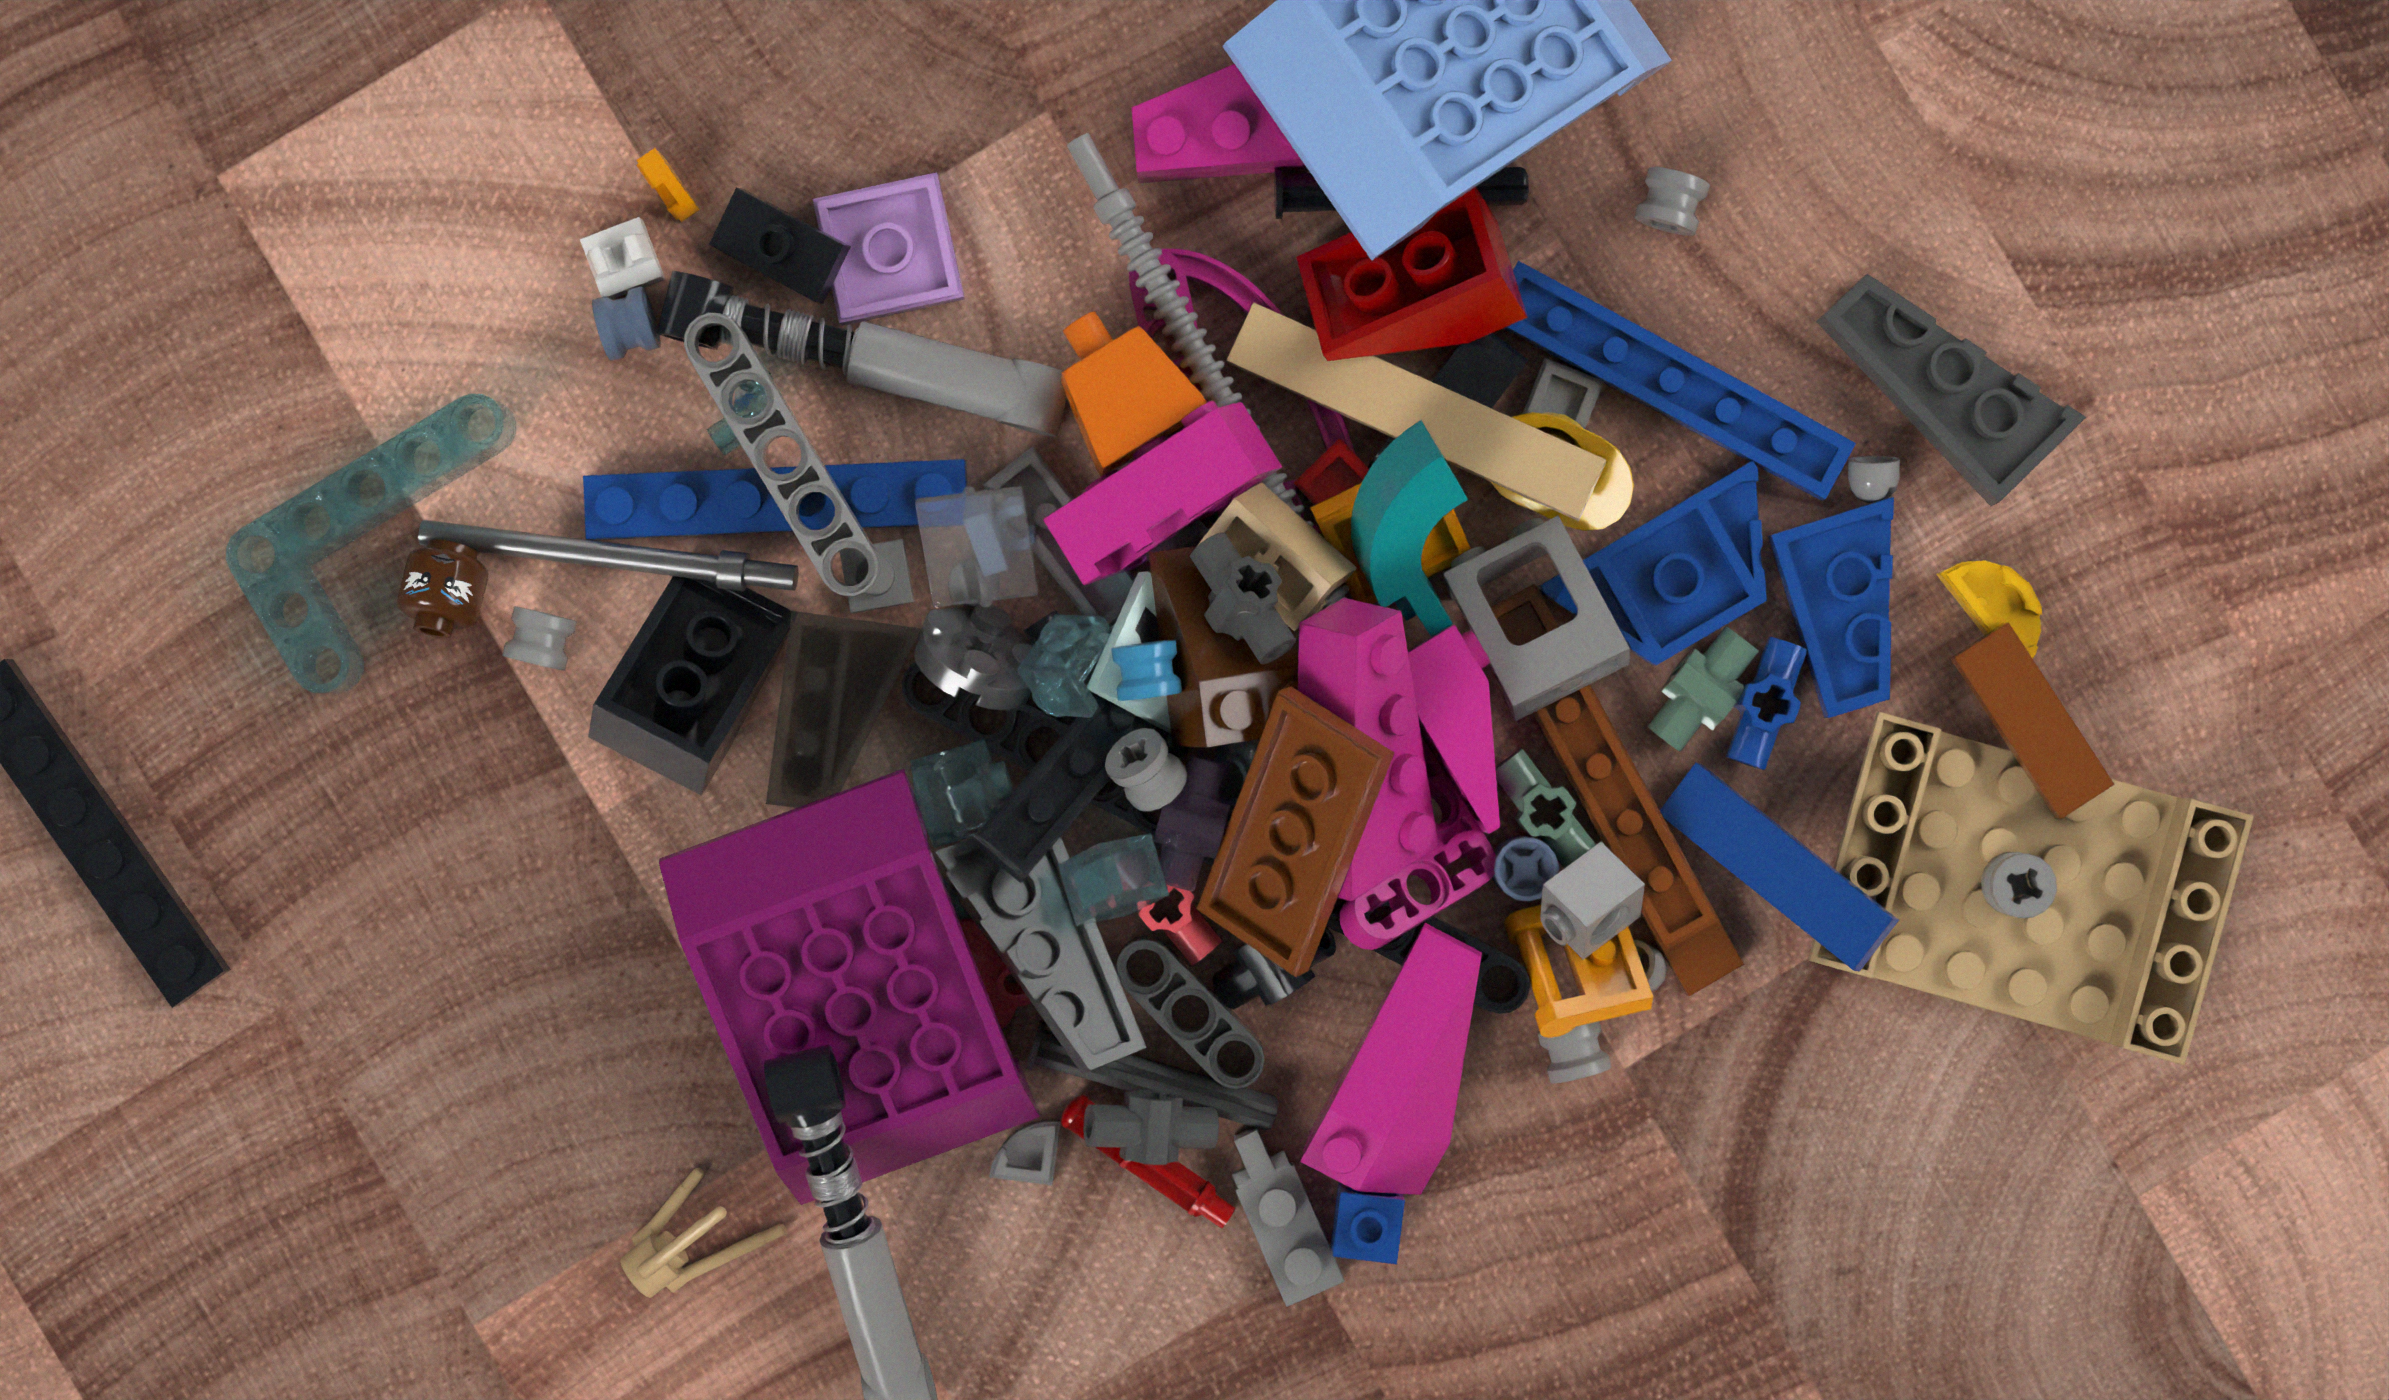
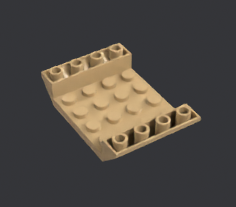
M1877 712L1833 868L1899 919V921L1860 972L1852 970L1815 939H1813L1808 961L1902 985L2185 1066L2254 816L2191 798L2167 795L2112 779L2115 785L2063 819H2055L2011 751L1941 732L1942 729ZM2006 852L2027 853L2042 858L2051 866L2056 876L2057 892L2053 903L2045 912L2033 918H2017L1997 912L1987 903L1981 888V878L1988 863L1994 857ZM2028 871V872L2026 873L2025 877H2026V879H2027L2028 886L2031 887V886H2030V881H2029V879H2028V877H2027L2028 874L2030 873V872Z

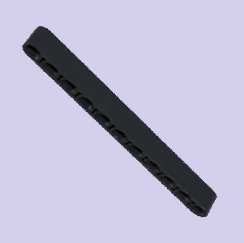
M916 662L909 666L902 679V695L907 704L916 712L1029 771L1038 763L1031 756L1028 748L1029 738L1032 733L1040 727H1050L1062 736L1070 726L1064 721L1026 702L1017 708L1006 709L1007 719L1003 728L995 734L988 735L979 731L972 720L973 708L980 695L970 693L960 687L956 697L948 694L942 702L930 705L922 701L916 692V682L922 673ZM1119 785L1109 793H1098L1090 802L1210 866H1213L1218 852L1207 851L1200 845L1197 839L1198 826L1203 820L1212 816L1223 817L1230 821L1233 813L1232 809L1184 785L1180 794L1176 797L1178 805L1176 814L1172 819L1162 823H1156L1146 818L1143 812L1135 808L1126 798L1125 787ZM1387 901L1381 906H1390V904ZM1341 905L1332 911L1327 927L1344 935L1340 925L1339 913L1342 908ZM1373 911L1364 914L1367 921ZM1436 916L1429 918L1386 945L1373 950L1402 965L1424 923H1427L1482 952L1474 1004L1497 1014L1510 1013L1524 1003L1530 990L1529 976L1524 966L1513 957ZM1503 965L1510 967L1515 974L1513 991L1503 999H1491L1485 996L1481 983L1484 974L1494 966Z

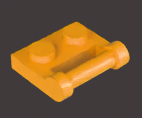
M1541 905L1515 911L1505 919L1504 926L1509 941L1512 944L1518 945L1539 1008L1534 1016L1542 1036L1548 1038L1558 1037L1572 1031L1576 1026L1652 1009L1653 994L1629 927H1626L1584 960L1568 944L1563 946L1580 996L1562 999L1542 940V936L1547 932L1540 918Z

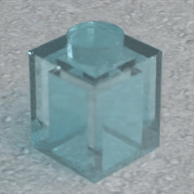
M1151 833L1098 843L1058 864L1076 926L1128 916L1169 896Z

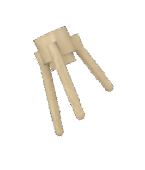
M695 1168L684 1182L678 1186L651 1221L631 1237L635 1247L620 1258V1263L626 1276L638 1291L651 1298L665 1287L673 1293L691 1279L785 1235L787 1228L784 1224H777L683 1267L689 1260L685 1249L721 1221L727 1213L724 1207L718 1206L676 1238L668 1231L658 1235L703 1178V1169Z

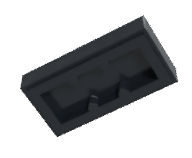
M737 187L709 243L712 247L817 303H824L851 248L848 244L751 192Z

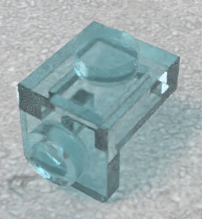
M1055 614L1051 621L1044 626L1040 637L1017 668L1018 673L1031 690L1034 702L1044 712L1056 717L1092 718L1099 708L1098 703L1083 681L1100 658L1112 632L1104 617Z

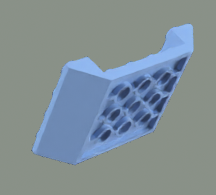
M1276 0L1222 46L1371 260H1374L1421 229L1438 211L1616 93L1620 97L1672 61L1630 0Z

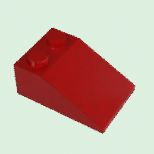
M1476 187L1438 211L1421 229L1374 260L1369 258L1352 232L1296 257L1321 350L1327 361L1466 344L1528 318L1498 222Z

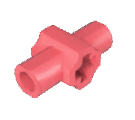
M1142 842L1111 866L1142 904L1139 916L1151 931L1162 929L1192 966L1222 942V939L1192 904L1195 893L1190 885L1182 877L1172 879ZM1163 887L1168 894L1173 888H1176L1182 893L1183 898L1178 903L1181 915L1178 918L1170 920L1168 915L1165 914L1161 919H1158L1152 914L1151 909L1156 903L1155 896L1152 894L1154 890Z

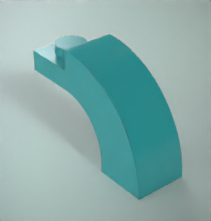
M1420 420L1392 441L1379 455L1364 477L1353 506L1351 539L1357 562L1380 606L1387 607L1395 602L1406 621L1418 616L1432 637L1453 625V622L1434 587L1422 570V550L1429 533L1437 522L1449 511L1467 501L1468 498L1424 423Z

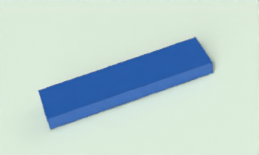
M1695 762L1660 809L1664 819L1854 971H1861L1899 921L1894 915L1702 764Z

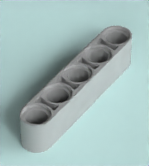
M706 313L698 316L689 324L684 335V348L687 356L823 582L832 591L843 596H855L867 591L875 584L880 574L878 554L745 332L734 320L721 313ZM712 326L726 327L733 337V348L730 354L718 362L707 361L699 350V339L702 333ZM748 381L760 383L765 388L767 394V404L764 411L753 418L741 417L734 410L732 404V396L735 389L740 384ZM780 437L794 439L801 450V460L798 467L787 474L774 472L766 461V450L769 444L774 439ZM814 492H821L827 495L833 501L835 507V516L832 522L821 530H813L807 527L801 521L799 515V506L802 500L808 494ZM855 548L866 556L869 568L866 578L861 583L846 585L835 577L832 570L833 560L842 549Z

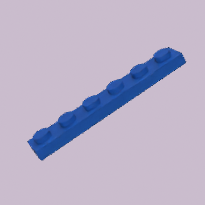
M1518 260L1513 272L1528 318L1503 329L1578 370L1603 381L1604 384L1749 462L1754 461L1756 466L1821 501L1827 498L1856 445L1855 442Z
M965 459L825 465L863 529L965 524L963 514L966 495H968L967 464ZM798 466L772 467L771 469L778 474H787ZM755 468L583 476L586 540L793 532ZM814 492L808 494L802 500L799 506V515L801 521L807 527L813 530H821L832 522L835 516V507L833 501L827 495L821 492Z

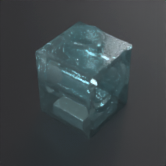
M984 739L910 760L915 798L934 848L974 837L1013 792L1005 762H992Z

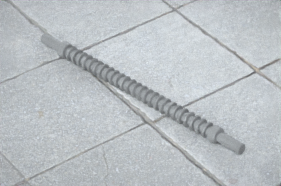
M1089 133L1072 140L1067 144V147L1097 200L1093 206L1094 211L1103 225L1110 223L1113 230L1110 231L1109 238L1120 240L1122 246L1119 247L1118 254L1120 256H1129L1131 262L1127 264V270L1129 272L1137 271L1140 278L1136 280V286L1138 288L1145 287L1148 290L1149 294L1145 296L1144 300L1147 304L1154 303L1158 310L1153 314L1154 319H1163L1165 321L1166 327L1162 330L1163 335H1172L1174 337L1175 343L1171 346L1172 351H1181L1183 353L1184 359L1181 360L1180 366L1182 368L1190 367L1193 372L1189 381L1192 384L1199 383L1202 388L1200 393L1209 402L1215 401L1218 407L1238 403L1242 399V394L1239 392L1233 394L1229 386L1233 383V378L1231 376L1224 378L1220 371L1224 367V362L1222 360L1215 362L1211 354L1216 349L1215 345L1210 344L1206 346L1202 339L1206 336V329H1197L1194 325V321L1198 318L1197 313H1188L1186 311L1185 305L1188 304L1189 298L1177 295L1176 289L1179 288L1180 282L1178 280H1169L1167 274L1171 271V266L1169 264L1161 265L1158 258L1162 255V250L1160 248L1153 249L1150 246L1149 242L1153 239V233H1144L1141 230L1140 226L1144 223V217L1134 216L1132 210L1135 209L1136 203L1127 188L1119 189ZM1247 408L1248 413L1251 415V410ZM1275 472L1262 481L1264 485L1301 517L1305 508L1303 505L1295 506L1293 504L1292 498L1295 496L1296 491L1294 489H1285L1283 485L1287 478L1285 473L1277 474ZM1307 521V523L1313 528V522ZM1347 585L1337 587L1326 598L1328 603L1323 608L1325 609L1342 598H1346L1345 594L1349 592V587Z

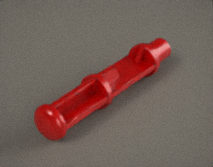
M1078 1095L1065 1107L1061 1117V1124L1064 1128L1069 1129L1085 1140L1083 1131L1085 1110L1088 1105L1096 1104L1089 1100L1087 1096ZM1095 1147L1118 1163L1120 1167L1125 1168L1183 1208L1191 1216L1197 1217L1202 1215L1222 1229L1236 1209L1216 1194V1189L1211 1182L1204 1180L1178 1161L1170 1162L1167 1165H1150L1125 1161L1120 1157V1147Z

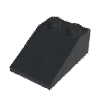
M673 576L593 704L588 737L702 796L733 744L788 638L798 614L747 587L744 591L723 589L717 587L716 581Z

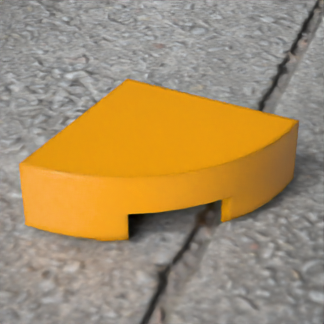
M653 148L636 160L638 162L636 166L651 188H654L659 194L668 211L676 220L679 219L683 222L700 210L665 157L656 148Z

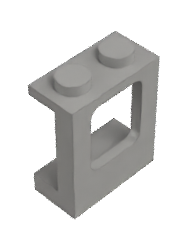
M1559 516L1543 522L1541 518L1528 520L1508 534V541L1488 551L1483 546L1470 549L1456 557L1450 564L1452 569L1443 573L1446 590L1451 600L1456 601L1470 630L1475 634L1491 662L1489 666L1503 691L1504 701L1515 721L1630 664V648ZM1548 553L1578 609L1577 616L1572 621L1524 645H1513L1507 640L1480 587Z

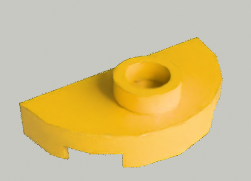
M1986 560L1959 562L1936 574L1984 636L2001 624L2009 622L2033 659L2037 653V643L2041 634L2040 615H2042V606L2029 582L2011 567L1998 565Z

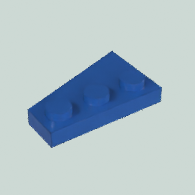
M1894 497L1768 536L1801 645L1807 649L1805 657L1824 718H1831L1890 699L1891 622L1889 621L1890 579H1892L1893 555H1890Z

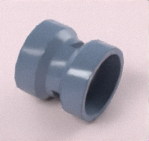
M1517 835L1509 837L1500 843L1494 851L1496 855L1494 862L1495 874L1492 879L1501 891L1516 900L1533 901L1542 898L1543 884L1559 872L1557 857L1549 845L1531 836Z

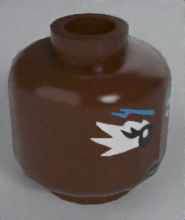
M432 539L428 540L427 547L410 552L397 597V606L406 616L415 620L413 626L415 631L437 638H451L453 629L468 628L476 624L489 577L486 567L477 560L478 552L457 542Z

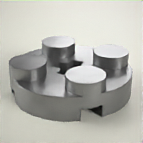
M988 603L976 605L974 611L964 608H945L929 611L918 634L917 640L919 641L914 650L915 661L920 670L941 690L956 697L961 687L970 693L980 695L976 703L977 706L995 710L1013 709L1025 704L1047 663L1045 654L1034 647L1024 635L1009 625L1011 622L1009 615L1001 608Z

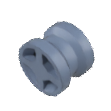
M643 286L629 289L625 298L613 301L604 296L592 300L598 334L610 361L624 358L629 349L642 347L650 351L661 347L660 335L656 334L658 325L654 311Z

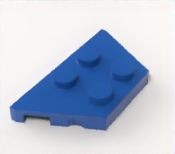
M1754 461L1748 462L1583 559L1630 651L1653 666H1657L1767 601L1765 570L1762 568L1761 547L1763 546L1762 522L1759 520L1756 485V481H1759L1758 468ZM1559 574L1538 586L1543 595L1577 616L1578 609Z

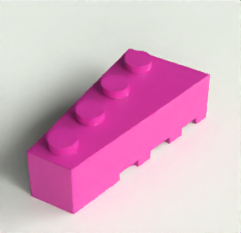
M1342 598L1299 623L1298 691L1394 752L1393 759L1338 895L1339 898L1353 901L1435 849L1439 844L1402 612Z

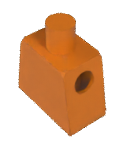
M1092 311L1078 318L1063 330L1064 335L1080 361L1062 372L1061 382L1090 456L1100 476L1117 469L1133 459V454L1154 439L1163 435L1169 437L1184 428L1181 420L1195 409L1207 403L1198 389L1140 326L1129 330L1113 340L1097 313Z

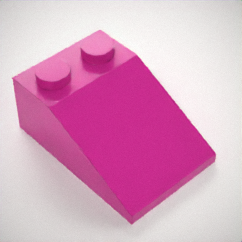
M1452 625L1408 650L1420 731L1481 830L1490 834L1500 828L1489 680L1482 670L1491 662L1471 630L1460 634L1457 627Z

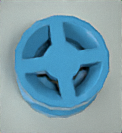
M1176 640L1155 641L1111 648L1113 662L1120 667L1122 681L1116 687L1118 701L1182 693L1181 679L1173 673L1172 659L1177 654Z

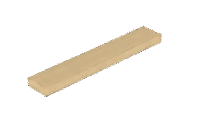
M1254 302L1226 360L1234 367L1395 439L1405 430L1422 420L1448 463L1577 521L1580 520L1606 464V459L1375 356L1327 361L1323 356L1315 329Z

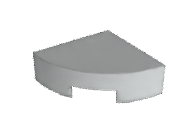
M1061 1119L1036 1121L1014 1132L997 1152L989 1177L1052 1185Z

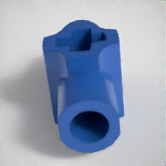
M1768 637L1754 679L1749 684H1742L1745 686L1743 693L1734 706L1741 715L1726 755L1727 758L1760 770L1766 769L1780 726L1785 723H1794L1800 709L1801 702L1795 697L1793 689L1807 653L1806 648L1778 638ZM1771 687L1775 690L1772 699L1781 702L1780 710L1777 714H1766L1762 720L1758 718L1761 708L1752 705L1755 693H1767Z

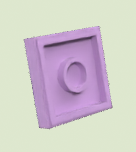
M937 172L813 199L819 229L851 246L831 287L838 321L841 326L965 299Z

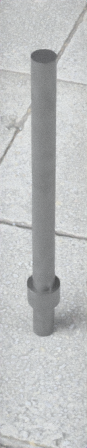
M429 520L421 522L418 535L419 544L427 546L428 540L441 539L469 546L481 553L716 581L718 588L744 591L747 585L795 591L799 576L798 565L750 560L749 553L722 550L720 555L716 556Z

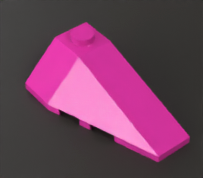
M1424 923L1310 1129L1300 1162L1358 1192L1422 1194L1451 1141L1482 958L1481 951Z

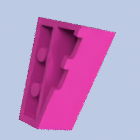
M1235 64L1132 107L1138 183L1272 173L1274 168H1281V172L1308 170Z
M1210 401L1200 406L1181 420L1185 427L1183 430L1169 439L1163 435L1149 442L1133 454L1135 459L1133 462L1119 471L1116 469L1101 476L1085 488V493L1043 519L1083 585L1139 567L1148 560L1145 555L1147 552L1164 541L1169 540L1199 519L1201 522H1204L1229 505L1235 497L1256 486L1282 468V465L1242 402L1218 407L1215 401Z

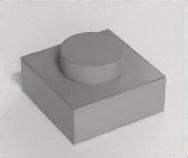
M899 539L872 544L880 560V574L875 584L867 591L855 596H847L850 613L915 603L904 540ZM855 548L841 550L840 557L845 584L856 585L861 583L866 578L869 568L866 556Z

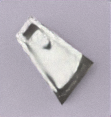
M792 611L766 804L798 808L842 791L921 628Z

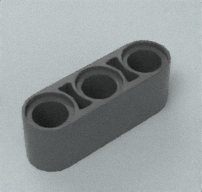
M1151 936L1136 937L1126 943L1118 956L1116 965L1117 976L1123 988L1215 1081L1224 1087L1233 1089L1244 1088L1255 1082L1263 1071L1265 1061L1262 1043L1257 1035L1231 1008L1226 1007L1221 1002L1218 995L1166 943ZM1141 949L1153 950L1159 954L1164 965V972L1160 978L1151 983H1141L1133 979L1127 967V961L1131 954ZM1190 994L1199 996L1208 1005V1018L1199 1027L1186 1028L1178 1024L1174 1019L1172 1006L1182 996ZM1228 1041H1243L1254 1052L1253 1062L1245 1071L1240 1073L1227 1072L1218 1063V1051Z

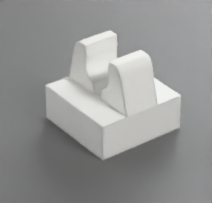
M640 217L580 239L601 297L605 296L612 300L626 295L629 289L640 286L647 287L665 280L646 226Z

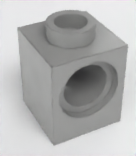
M1600 842L1543 884L1540 913L1542 925L1555 942L1563 946L1568 944L1584 960L1641 917L1645 884Z

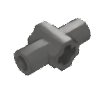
M1226 533L1215 534L1195 547L1190 558L1212 589L1208 595L1209 608L1204 614L1212 629L1216 633L1231 635L1237 641L1244 638L1260 664L1269 663L1290 650L1297 640L1274 607L1278 602L1277 589L1282 580L1270 563L1255 561L1250 556L1242 558Z
M1136 1089L1132 1092H1124L1123 1105H1088L1086 1107L1083 1129L1085 1144L1087 1147H1120V1157L1125 1161L1150 1165H1167L1170 1162L1178 1161L1179 1148L1214 1149L1218 1141V1114L1215 1107H1182L1183 1097L1177 1093Z

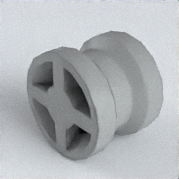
M1650 167L1645 179L1649 188L1647 198L1638 204L1634 218L1655 229L1678 235L1694 236L1699 224L1695 215L1698 202L1707 197L1710 184L1701 178L1678 170Z
M514 606L511 619L516 628L513 639L505 643L502 656L565 671L568 657L563 650L566 638L575 632L577 621Z
M1142 728L1128 733L1113 745L1106 757L1105 768L1107 774L1116 784L1125 787L1126 798L1139 811L1149 812L1171 803L1186 784L1187 772L1185 766L1179 758L1168 753L1165 740L1154 729Z
M2006 852L1994 857L1985 867L1981 878L1982 893L1987 903L1997 912L2017 918H2033L2045 912L2053 903L2057 892L2056 876L2051 866L2042 858L2027 853ZM2028 871H2029L2030 873L2028 874L2027 877H2028V879H2029V881H2030V886H2031V887L2028 886L2027 879H2026V877H2025V875H2026V873H2027Z
M1600 1021L1576 1026L1572 1031L1558 1037L1548 1038L1542 1036L1540 1031L1537 1032L1540 1045L1549 1052L1551 1063L1547 1068L1550 1083L1578 1080L1599 1074L1612 1067L1609 1055L1600 1050L1598 1036L1602 1031Z

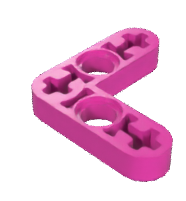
M1423 737L1422 743L1431 798L1437 802L1442 811L1441 823H1435L1439 846L1353 901L1347 900L1343 903L1339 913L1341 928L1350 942L1361 949L1374 950L1386 945L1486 884L1495 874L1494 862L1496 855L1490 842ZM1466 856L1472 867L1463 870L1450 879L1444 868L1457 859ZM1408 875L1418 876L1429 886L1431 891L1429 905L1420 904L1410 896L1407 889ZM1388 901L1394 912L1381 921L1370 924L1364 914L1373 911Z

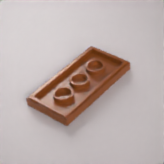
M1292 686L1279 690L1198 903L1197 910L1294 977L1308 972L1393 759L1394 752Z

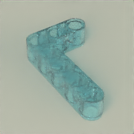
M471 393L462 396L242 527L231 536L226 546L228 567L293 677L302 688L313 693L340 694L351 690L359 683L364 670V660L358 646L319 583L311 566L503 452L511 445L516 434L515 418L505 404L483 394ZM489 408L495 417L494 431L487 439L475 442L469 434L468 422L477 410ZM431 440L438 445L440 461L432 472L421 475L415 467L414 454L422 443ZM378 473L383 478L385 494L377 505L368 508L361 501L359 495L360 485L368 475ZM323 506L329 514L330 527L323 537L313 540L307 534L305 519L313 508ZM266 538L274 547L275 559L269 569L259 573L251 562V551L257 542ZM299 593L306 600L308 613L304 622L298 627L293 628L285 621L283 606L291 595ZM332 648L338 654L341 666L337 677L327 683L317 674L316 659L324 649Z

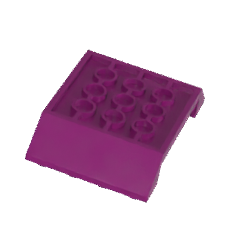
M904 769L659 859L660 870L683 951L775 1172L801 1205L817 1200L812 1196L805 1174L809 1163L807 1157L799 1155L800 1150L804 1147L802 1140L795 1138L791 1127L786 1123L779 1124L775 1117L765 1081V1060L827 1044L831 1045L839 1066L845 1093L846 1106L840 1111L843 1118L842 1122H844L846 1127L842 1139L843 1143L852 1148L853 1157L856 1160L862 1183L1040 1117L1018 1057H1012L927 841V826Z

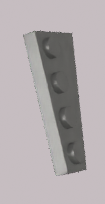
M1869 274L1862 277L1816 321L1990 506L1999 503L2086 418L2068 405L2062 407L2040 393L2041 387L2020 373L2014 376L1985 357L1987 352L1968 339L1959 340L1938 326L1936 318Z
M1061 837L1021 883L971 842L973 838L932 853L942 877L1082 1074L1147 1048Z

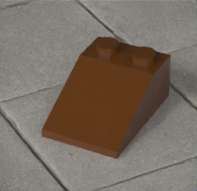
M1197 546L1148 552L1159 641L1176 640L1177 654L1172 659L1173 673L1181 679L1182 693L1166 696L1172 746L1207 748L1260 739L1278 691L1291 686L1298 690L1299 628L1293 631L1288 626L1297 640L1290 650L1269 663L1260 664L1244 638L1237 641L1231 635L1216 633L1205 618L1204 614L1209 608L1210 603L1208 595L1212 589L1190 558L1191 553Z

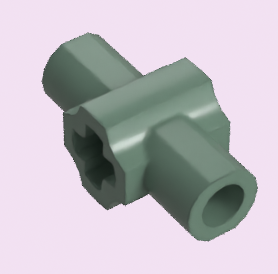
M1725 626L1704 654L1693 648L1674 669L1661 688V691L1669 699L1647 727L1679 752H1681L1702 724H1705L1713 731L1738 702L1745 686L1738 682L1737 679L1755 658L1759 650Z
M1519 749L1496 766L1497 782L1518 808V812L1514 817L1517 824L1528 836H1539L1544 843L1549 845L1563 868H1566L1596 846L1572 814L1576 802L1563 786L1555 785L1551 787L1523 749ZM1539 795L1541 798L1549 801L1555 798L1558 799L1560 808L1553 812L1559 817V820L1553 826L1541 821L1535 824L1532 823L1529 815L1537 811L1531 805L1536 796Z

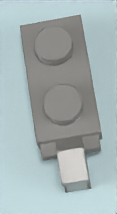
M1256 1127L1234 1135V1142L1245 1165V1168L1232 1173L1236 1183L1235 1191L1286 1307L1345 1282L1294 1162H1289L1285 1151L1270 1156Z

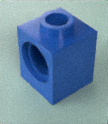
M1338 1182L1330 1243L1333 1257L1397 1265L1405 1205L1403 1194L1358 1192Z

